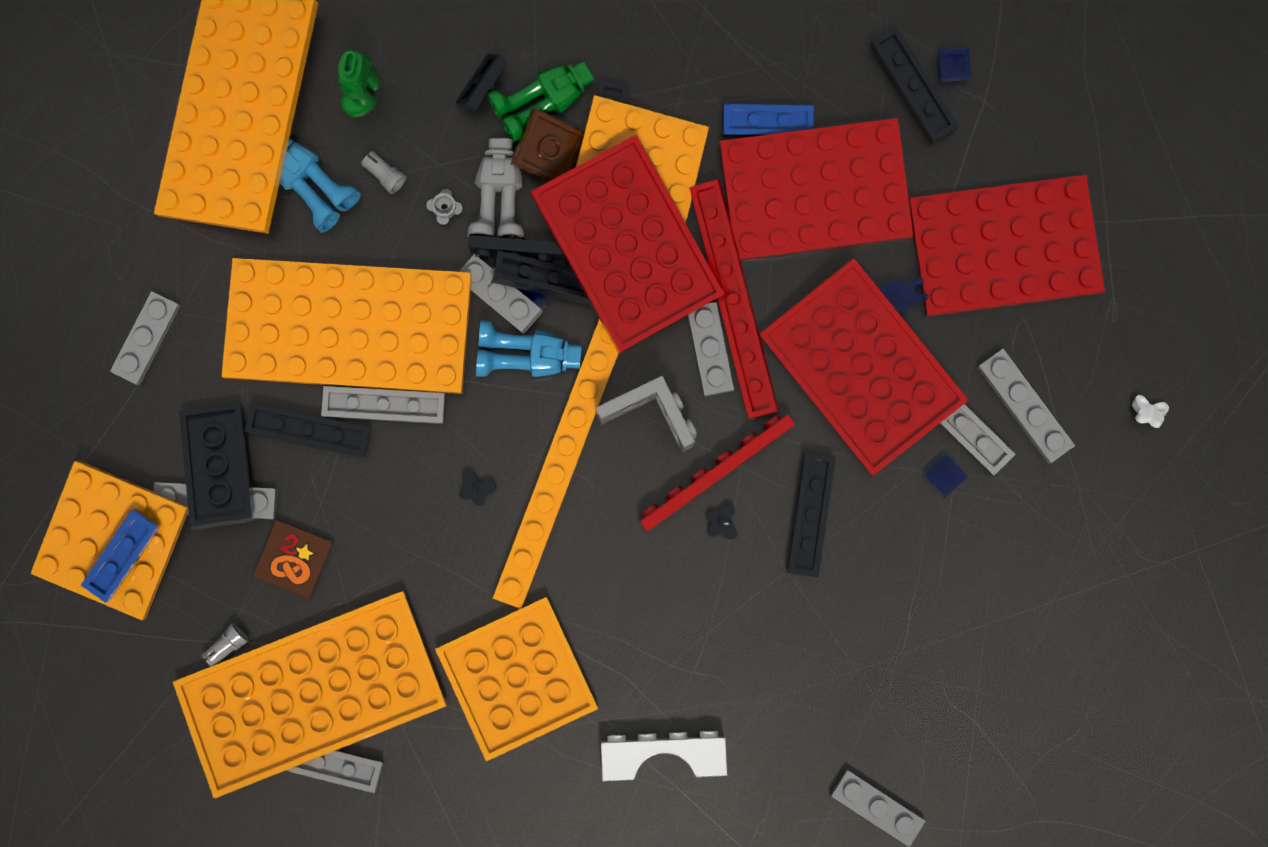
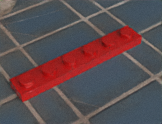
M779 415L764 424L767 430L758 437L753 432L740 442L742 446L740 450L734 454L728 450L715 460L718 464L709 472L706 468H703L690 479L693 481V484L684 490L681 486H678L666 495L669 500L661 507H658L655 503L641 513L644 519L640 521V525L646 533L791 429L795 425L789 415L782 419Z

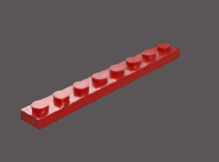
M716 179L690 187L709 267L724 292V295L718 297V302L748 419L780 412L721 182Z

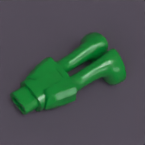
M346 51L340 59L338 68V82L341 91L344 93L340 99V105L343 111L352 117H362L375 107L377 103L376 96L369 91L378 90L380 87L378 74L371 66L372 59L369 55L359 51Z
M581 61L574 66L568 64L566 67L565 65H560L542 70L537 73V79L513 94L504 95L499 90H492L487 93V97L497 118L502 120L506 133L515 143L520 140L532 109L536 108L544 113L555 110L557 114H561L585 91L584 87L594 82V78L584 61ZM543 94L545 99L518 114L510 115L516 109Z

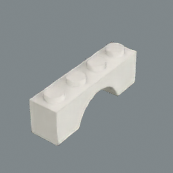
M700 731V737L688 738L687 732L669 733V738L657 739L656 733L638 734V740H626V735H608L607 741H601L603 781L634 780L640 765L649 757L660 753H670L681 757L691 766L696 777L727 776L725 737L718 736V731Z

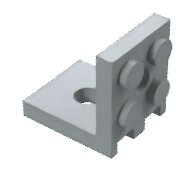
M663 376L596 407V415L602 425L656 399L681 452L694 446V439L697 436L696 430L690 419L684 421L680 413L683 411V404L676 391L670 392Z

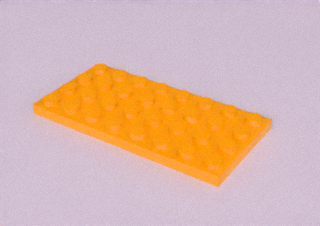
M201 0L155 205V215L269 234L319 4L316 0Z
M233 258L221 377L224 379L463 394L472 274L469 272Z
M404 591L173 682L213 798L221 797L447 707Z

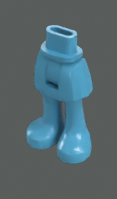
M289 139L280 183L285 190L293 189L301 196L313 213V224L316 229L321 233L326 232L338 222L340 215L310 187L306 180L310 177L339 211H347L352 208L360 199L361 193L351 185L340 186L335 183L318 165L319 156L316 153Z
M480 320L479 348L529 350V356L498 354L486 350H478L476 376L485 377L491 371L497 369L531 371L532 377L552 375L561 371L566 372V368L580 369L582 345L568 344V340L542 330H536L534 335L505 334L496 331L491 321Z

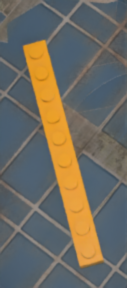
M600 319L493 596V599L522 609L595 418L596 407L600 405L619 355Z

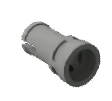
M371 151L369 153L371 158L366 155L361 166L380 180V184L386 191L394 194L405 183L407 176L395 167L388 165L375 151Z
M232 623L221 634L222 637L202 653L204 659L208 658L206 662L211 667L219 664L231 652L237 651L249 641L246 634L236 624Z

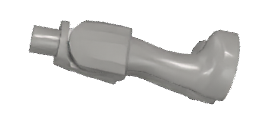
M489 139L488 150L485 151L475 179L476 186L481 189L480 215L477 222H473L468 226V237L469 235L495 237L496 192H501V215L497 237L524 239V228L516 223L515 195L516 190L522 188V176L520 168L511 165L515 153L512 151V139Z

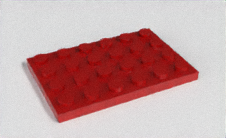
M898 118L719 142L728 213L741 260L913 237Z
M637 134L530 192L532 199L618 353L724 295L722 288Z
M1086 175L909 198L925 317L1102 294L1105 292Z
M854 258L759 334L872 476L969 401Z

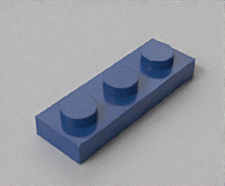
M723 105V135L762 136L813 129L814 105Z
M132 509L81 586L103 602H110L161 526L139 510Z

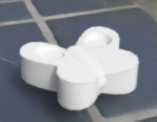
M1142 395L1136 396L1132 402V406L1137 413L1136 421L1139 423H1149L1155 428H1159L1162 425L1164 417L1169 410L1167 403L1159 402L1152 405Z

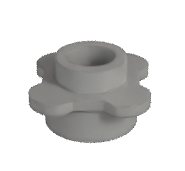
M443 189L434 199H430L427 202V209L437 216V222L441 225L447 224L449 219L455 214H461L463 209L461 203L454 200L452 192L448 189ZM444 204L447 205V209L445 210L442 209V205Z

